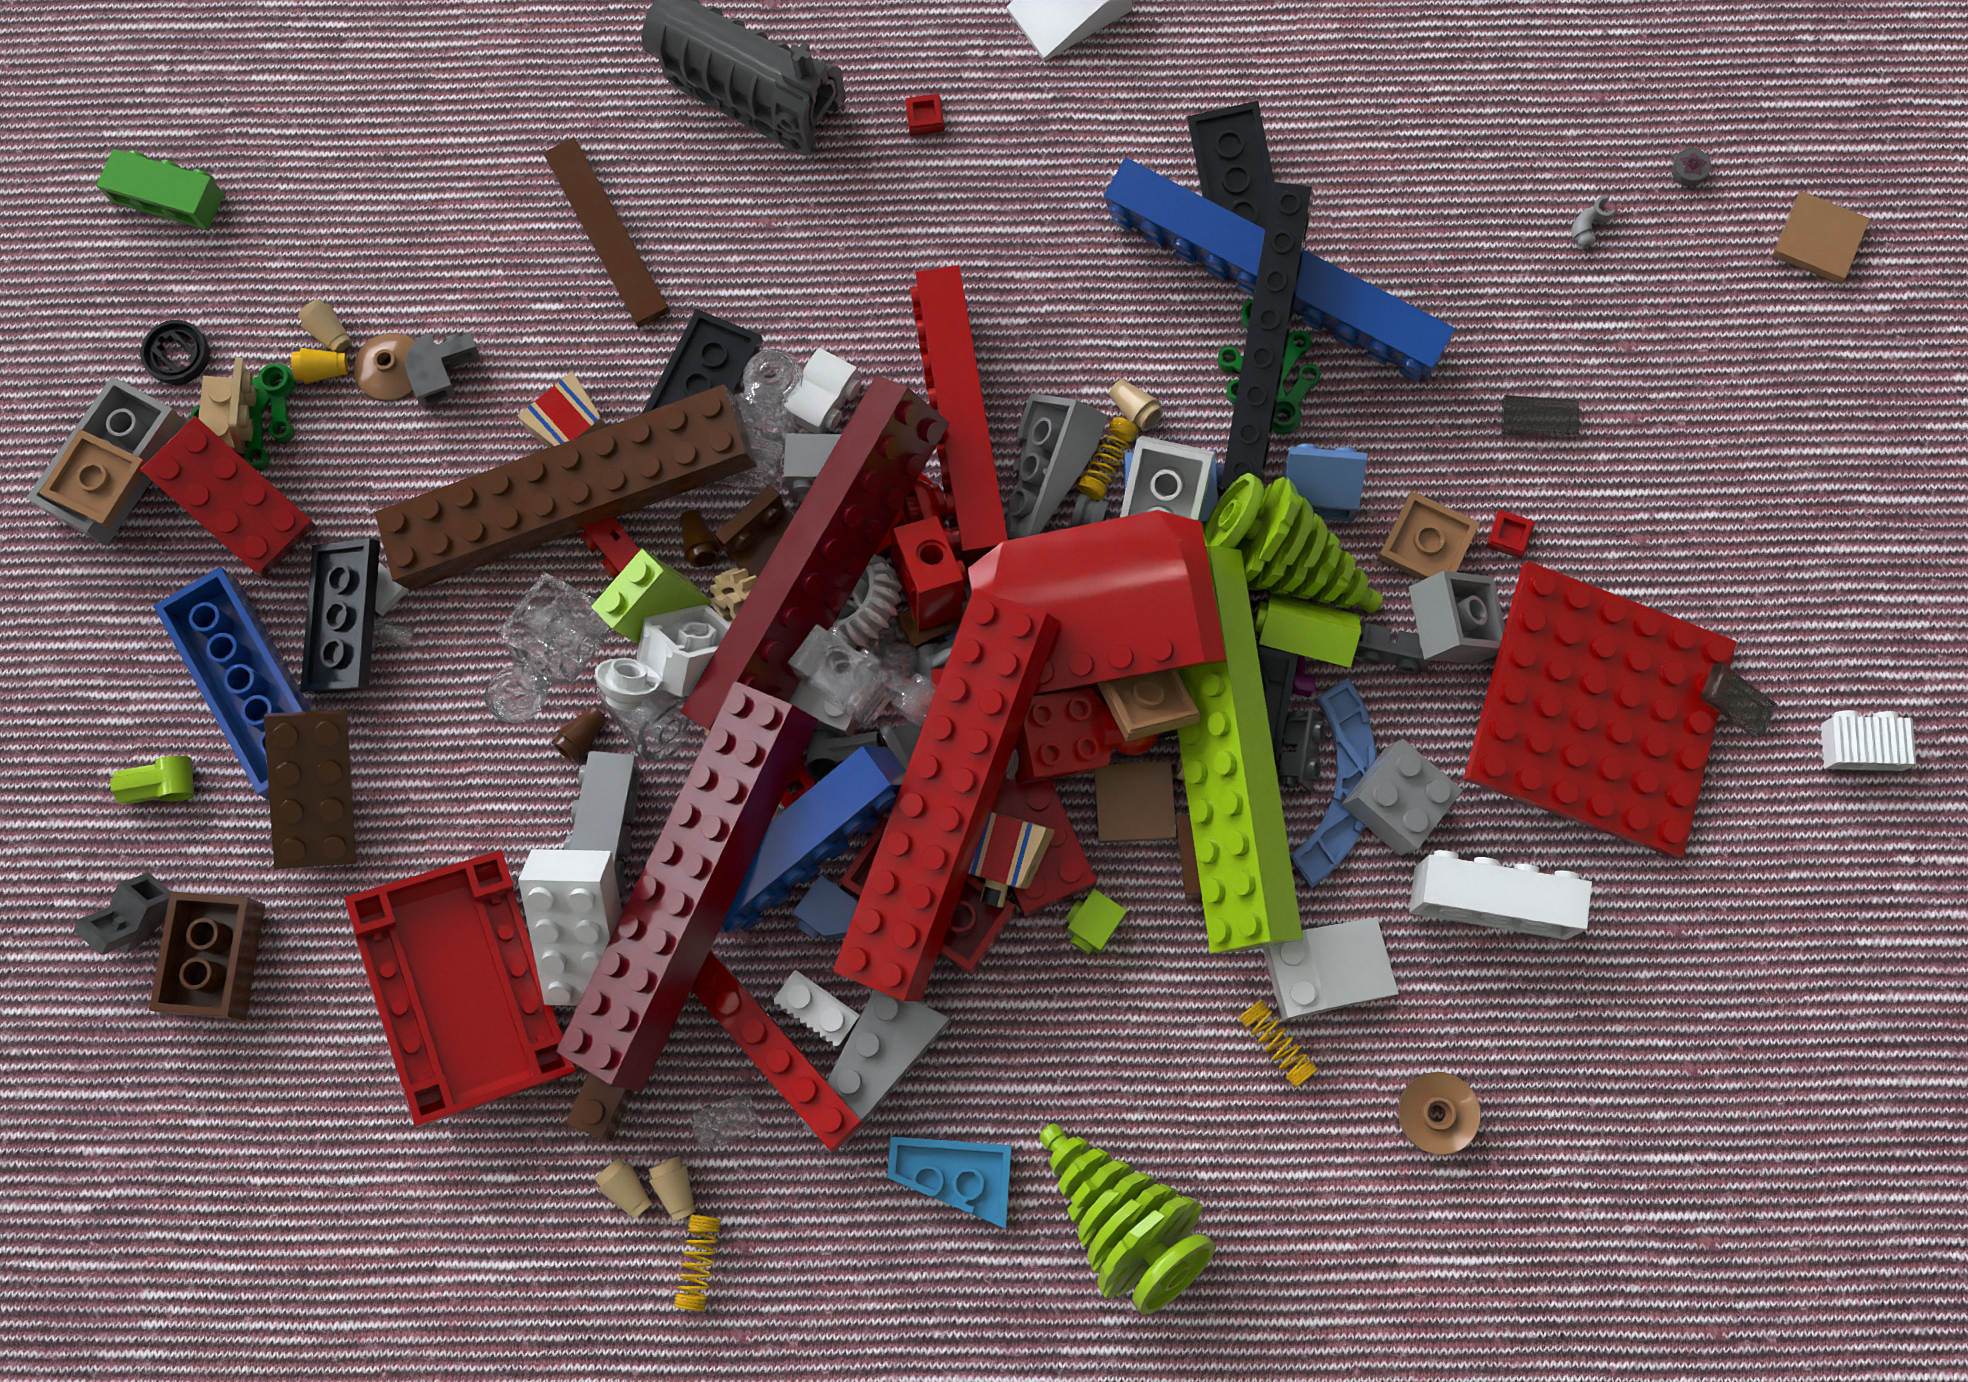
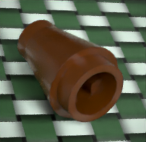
M699 510L684 512L680 516V522L682 525L685 559L690 561L693 567L698 568L715 563L719 559L720 545L704 521Z
M590 706L584 713L555 732L556 737L551 743L562 756L574 763L579 757H585L608 719L596 707Z

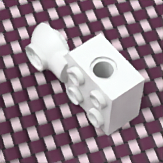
M707 604L644 617L637 660L618 658L600 663L595 669L596 682L606 695L607 703L613 708L625 711L637 709L642 701L651 697L653 693L666 691L679 697L690 696L731 625Z

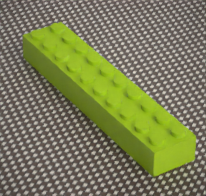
M1209 545L1207 546L1227 661L1177 669L1201 714L1198 724L1178 728L1177 732L1210 953L1244 952L1303 940L1242 551Z

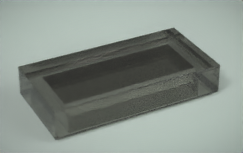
M1504 395L1502 399L1501 434L1576 439L1579 435V400Z
M1724 664L1713 665L1700 697L1701 700L1754 738L1764 737L1777 704Z

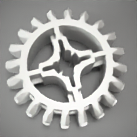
M876 554L873 555L826 639L823 641L824 643L854 651L857 645L867 647L870 637L879 639V631L883 627L890 628L887 621L890 616L898 615L894 606L902 601L898 594L902 586L897 580L899 575L883 557Z

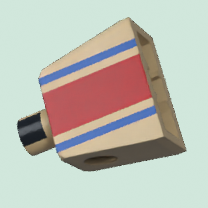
M572 372L517 415L525 429L548 448L606 427L593 403Z
M990 812L968 872L969 874L986 878L980 902L1003 908L1009 885L1028 889L1050 844L1055 829Z

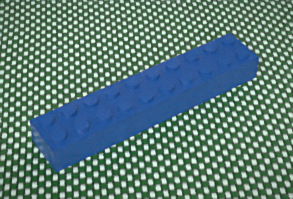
M1125 157L1104 194L1108 212L1113 217L1111 221L1127 231H1130L1132 227L1144 233L1143 238L1157 247H1162L1165 244L1175 249L1174 254L1187 263L1193 264L1195 260L1207 266L1206 271L1217 279L1224 281L1228 277L1238 282L1237 287L1241 291L1254 297L1265 229ZM1304 250L1293 311L1303 316L1302 322L1315 330L1321 331L1322 328H1325L1335 333L1334 339L1347 347L1353 348L1356 344L1368 351L1366 355L1377 363L1386 365L1387 362H1390L1400 367L1399 373L1412 381L1419 382L1421 378L1428 382L1450 344L1455 328Z

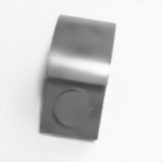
M431 332L413 343L406 357V373L421 408L456 396L446 370L480 358L471 333L466 335L461 333L453 334L443 339V343L435 345Z
M149 872L122 882L118 885L109 907L78 919L73 931L100 955L117 948L128 953L146 941L163 922L167 913L170 890Z

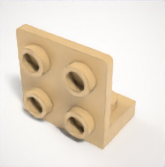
M235 357L233 378L203 376L199 419L236 453H245V442L252 441L253 419H249V407H255L257 388L256 385H253V373L251 370L246 369L244 358Z

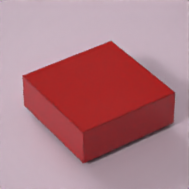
M940 94L905 98L910 136L945 131Z
M1499 509L1485 547L1522 559L1525 555L1535 521Z

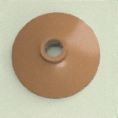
M386 333L378 335L365 343L359 350L354 362V377L361 390L373 399L387 402L400 400L412 394L414 391L406 373V357L415 341L403 334ZM391 358L388 365L381 366L384 360Z
M1430 1072L1415 1078L1404 1089L1398 1106L1399 1122L1406 1137L1416 1147L1431 1154L1446 1155L1462 1150L1474 1139L1480 1126L1481 1111L1475 1093L1462 1079L1445 1072ZM1433 1106H1438L1443 1111V1118L1439 1122L1432 1120L1430 1117V1109Z

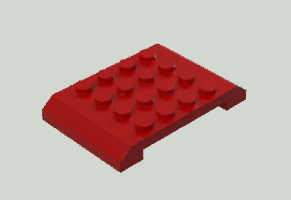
M502 850L344 897L350 923L415 1129L570 1076L576 1072L573 1062L556 1052L564 1034H561L552 1005H544L533 948L513 891L514 885Z

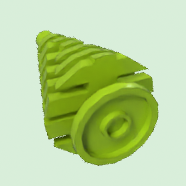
M1250 473L1242 475L1229 486L1212 510L1204 527L1206 546L1211 545L1242 551L1248 589L1255 591L1270 590L1269 593L1276 595H1285L1291 591L1290 597L1309 599V596H1312V600L1327 604L1330 601H1334V605L1350 608V605L1354 606L1357 603L1360 608L1368 613H1375L1383 603L1382 594L1372 588H1367L1369 581L1367 575L1361 568L1356 567L1354 571L1356 560L1347 551H1342L1338 547L1340 540L1332 532H1328L1321 516L1319 517L1316 513L1313 514L1312 506L1305 497L1303 499L1301 495H1298L1296 486L1289 478L1287 480L1284 477L1276 479L1273 485L1270 483L1266 488H1263V482Z
M1050 1124L1042 1130L1039 1136L1040 1142L1047 1150L1053 1152L1049 1164L1056 1177L1059 1174L1062 1176L1058 1186L1067 1201L1071 1197L1072 1204L1067 1211L1072 1221L1079 1225L1078 1237L1082 1246L1089 1249L1087 1257L1093 1272L1099 1273L1097 1283L1102 1295L1105 1298H1114L1115 1295L1118 1297L1130 1291L1138 1282L1132 1296L1136 1309L1142 1315H1148L1163 1308L1192 1284L1205 1269L1215 1252V1243L1207 1235H1191V1230L1197 1224L1203 1208L1200 1205L1201 1203L1187 1196L1180 1198V1195L1177 1194L1179 1191L1169 1185L1154 1184L1156 1179L1140 1171L1139 1173L1135 1172L1132 1174L1135 1170L1133 1167L1121 1160L1112 1161L1113 1159L1109 1153L1100 1148L1090 1150L1091 1145L1089 1142L1079 1136L1068 1140L1066 1133L1057 1124Z

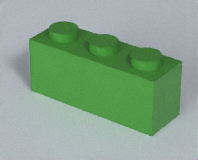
M113 149L96 184L101 192L114 204L206 231L209 230L224 197V193L214 182V177L200 169H194L193 172L185 170L169 160L154 161L134 150H130L127 153Z

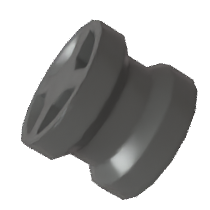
M1080 494L1074 509L1070 528L1105 521L1109 502L1105 500L1099 502L1091 501L1087 495Z

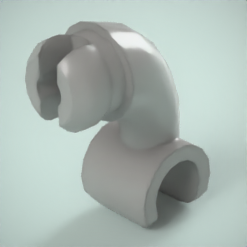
M1608 196L1599 197L1594 206L1584 210L1574 221L1571 235L1572 240L1576 242L1577 248L1584 250L1594 244L1596 237L1592 233L1593 221L1598 224H1605L1611 220L1616 211L1615 209L1609 212H1603L1599 209L1607 204Z

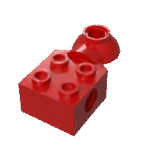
M917 479L902 505L908 524L890 529L893 567L899 575L898 580L920 631L962 618L963 602L967 601L963 584L968 582V576L963 561L955 560L952 552L955 550L953 537L942 520V517L948 515L941 487L939 484L929 485L927 482Z
M1092 688L1033 696L1011 755L1017 785L1092 773L1108 766L1113 748L1126 755H1140L1149 751L1155 745L1160 733L1126 742L1107 703L1104 704Z

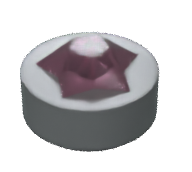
M1696 148L1684 149L1672 163V176L1681 185L1688 187L1697 186L1709 174L1711 161L1702 150Z

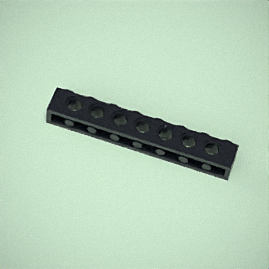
M1280 182L1273 183L1220 486L1223 488H1229L1240 476L1247 473L1256 476L1262 482L1264 481L1314 198L1311 186Z

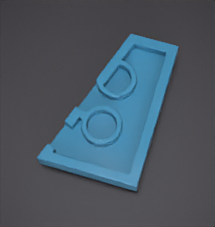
M890 1136L888 1179L1006 1229L1012 1145Z

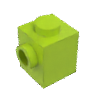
M1093 889L1085 903L1077 900L1065 920L1070 922L1067 933L1072 938L1069 942L1088 955L1092 950L1100 955L1125 918L1127 910L1096 889Z

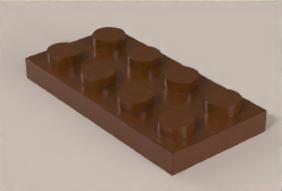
M348 710L265 713L264 728L274 869L356 864Z

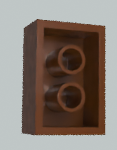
M170 891L149 1011L176 1016L246 1021L266 904L249 897Z

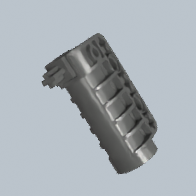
M655 0L647 13L642 29V47L646 53L659 59L663 74L669 83L680 91L800 155L807 156L816 144L815 134L817 131L814 126L817 125L826 110L837 112L846 100L841 69L834 64L826 65L812 58L810 47L805 42H802L800 47L793 44L791 48L783 42L773 43L768 40V36L760 30L750 31L746 29L743 21L737 18L727 19L723 16L720 9L715 6L705 7L701 5L700 0Z

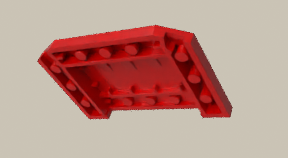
M1160 510L1003 541L968 568L971 591L976 588L1046 612L1061 621L1033 696L1183 667L1192 668L1227 661L1201 521Z

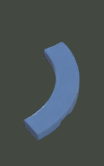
M1346 678L1316 699V703L1324 714L1333 737L1337 772L1332 800L1322 822L1313 835L1301 847L1290 854L1291 863L1310 890L1324 880L1343 861L1365 826L1341 805L1377 759L1376 745H1374L1367 710L1349 678Z

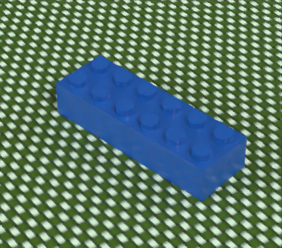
M220 566L155 604L153 607L256 793L269 800L264 715L265 713L312 711L302 692H300V688L241 584Z
M861 746L770 822L719 932L730 934L738 929H742L745 932L753 928L762 920L760 914L769 906L775 908L785 902L792 895L789 890L798 882L804 884L820 873L821 869L818 866L828 858L833 860L841 856L850 848L848 841L858 833L862 836L873 830L880 823L878 817L887 809L892 811L906 770L890 748Z

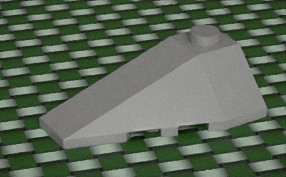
M1035 393L1030 394L1018 429L1017 440L1022 441L1020 458L1014 460L1013 472L1018 474L1017 487L1009 497L1006 520L1008 539L1013 540L1041 533L1095 453L1103 435L1104 426L1108 418L1107 414L1075 399Z

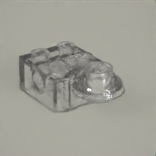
M767 349L758 352L750 358L743 372L744 393L734 395L738 401L757 467L715 481L754 494L761 493L769 484L778 492L780 491L784 480L786 433L800 434L795 417L787 410L784 403L791 400L802 386L803 372L801 365L793 355L781 349ZM770 370L780 371L773 378L763 377Z
M546 572L542 573L499 629L516 663L513 666L500 670L491 678L485 690V703L489 712L497 719L509 723L524 722L533 718L541 711L547 699V690L551 685H566L574 682L612 630L591 607L596 599ZM525 694L520 700L512 701L517 695Z
M816 624L788 662L801 684L866 727H869L873 721H876L892 698L895 700L891 705L898 713L917 726L922 727L938 687L918 673H915L912 679H908L891 667L884 670L880 667L882 661L873 653L864 648L859 653L848 645L850 640L843 633L833 627L826 631L818 624Z

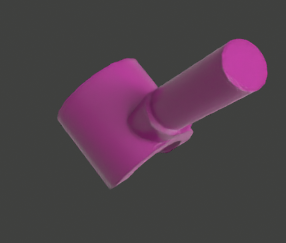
M1298 655L1292 692L1297 695L1311 697L1315 687L1316 676L1305 674V656Z

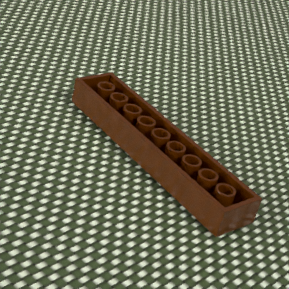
M723 384L375 512L392 581L414 591L583 530L582 526L612 517H619L757 467V463L738 401Z

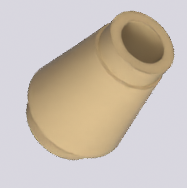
M316 299L304 306L299 312L298 318L302 321L301 327L333 352L341 353L351 345L352 340L330 304H324L321 299Z
M1125 379L1117 381L1109 392V396L1114 400L1127 420L1131 421L1142 431H1148L1154 427L1163 414V409L1159 406L1160 402L1158 399L1128 383Z
M679 1156L649 1168L652 1178L648 1181L673 1221L696 1212L693 1205L694 1201L687 1164L682 1165Z
M620 1157L594 1178L600 1185L598 1190L627 1214L629 1213L633 1219L652 1204L630 1162L625 1164Z

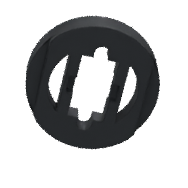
M169 320L158 324L148 332L141 345L140 357L145 369L155 379L172 385H182L196 379L205 370L209 362L210 350L205 336L193 324L183 320ZM179 335L187 336L193 339L195 343V350L191 348ZM167 340L170 343L173 340L177 341L191 354L188 358L190 365L184 366L181 364L177 367L161 352L164 349L162 346L163 341ZM157 356L173 371L161 369L157 363Z

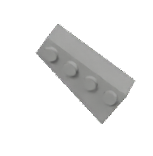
M589 751L586 765H581L579 770L578 783L581 793L579 800H574L572 804L571 820L574 823L572 835L566 836L564 850L612 851L619 895H625L627 879L624 878L625 867L622 856H630L632 844L631 827L626 824L627 821L635 820L641 770L636 756L633 754Z
M874 989L827 1081L865 1124L878 1109V1106L897 1087L902 1078L921 1059L933 1042L952 1022L949 1017L917 1001L903 1002ZM805 1122L803 1129L816 1135ZM860 1128L839 1148H844Z

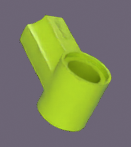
M166 756L157 759L154 765L114 771L113 777L110 778V787L116 803L127 805L156 799L171 802L193 798L192 758L188 756Z

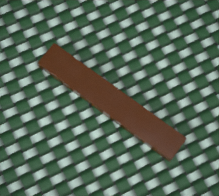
M575 137L543 152L637 328L670 313L666 302Z

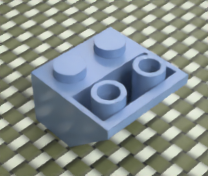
M1314 444L1290 446L1281 478L1284 477L1286 480L1289 478L1297 488L1298 495H1301L1303 499L1305 497L1312 506L1313 514L1316 513L1319 517L1321 516L1322 519L1353 522L1360 506L1367 453L1357 452L1356 449L1351 447L1326 450L1319 449Z

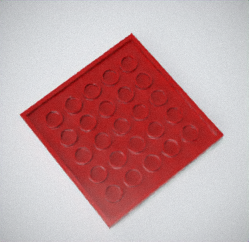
M1528 561L1522 564L1463 780L1675 859L1684 857L1737 641Z

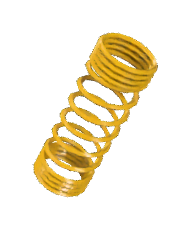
M1114 417L1111 421L1109 429L1106 430L1107 436L1102 438L1103 445H1099L1097 447L1098 453L1093 455L1094 462L1088 464L1089 470L1083 473L1084 476L1081 477L1079 484H1077L1078 489L1084 495L1096 500L1104 498L1108 490L1103 482L1112 483V480L1107 475L1092 470L1091 465L1096 464L1100 469L1111 475L1117 474L1114 468L1105 463L1097 462L1095 457L1099 455L1108 463L1114 466H1121L1118 459L1101 453L1100 448L1105 447L1113 455L1124 458L1125 453L1122 450L1106 445L1104 440L1108 438L1120 448L1130 449L1129 444L1125 441H1134L1137 433H1139L1137 426L1131 421L1122 417ZM1109 431L1116 437L1110 436ZM1115 440H1117V441H1119V442H1122V443L1125 444L1127 447H1125V446H1123V445L1117 443ZM1111 449H1114V450L1118 451V452L1121 453L1122 455L1117 454L1116 452L1112 451ZM1106 457H1108V458H1110V459L1116 461L1117 463H1114V462L1110 461V460L1107 459ZM1102 466L1109 468V469L1112 470L1113 472H1111V471H1109V470L1103 468ZM1092 473L1096 478L1088 476L1086 474Z
M1261 999L1243 1013L1238 1020H1241L1247 1028L1264 1017L1251 1031V1035H1255L1272 1025L1259 1038L1258 1044L1280 1033L1266 1047L1265 1052H1270L1285 1043L1272 1057V1061H1276L1293 1051L1279 1066V1070H1283L1300 1060L1286 1075V1079L1293 1085V1088H1296L1314 1074L1318 1067L1310 1059L1301 1065L1307 1058V1054H1302L1288 1062L1298 1052L1300 1045H1296L1280 1054L1292 1042L1293 1037L1289 1036L1275 1044L1285 1033L1286 1028H1281L1267 1036L1278 1024L1279 1019H1274L1259 1028L1272 1014V1010H1269V1007Z
M691 1214L690 1222H688L690 1229L687 1231L712 1240H686L685 1243L711 1252L685 1251L683 1252L685 1256L708 1263H682L681 1266L707 1275L680 1274L679 1277L681 1279L704 1286L676 1287L678 1290L692 1294H675L674 1307L692 1311H705L706 1300H708L707 1296L694 1290H704L710 1286L708 1283L694 1278H709L712 1275L709 1271L697 1267L712 1266L714 1263L712 1260L697 1255H713L716 1251L697 1243H716L718 1241L717 1238L700 1232H719V1228H721L719 1225H721L720 1222L722 1220Z

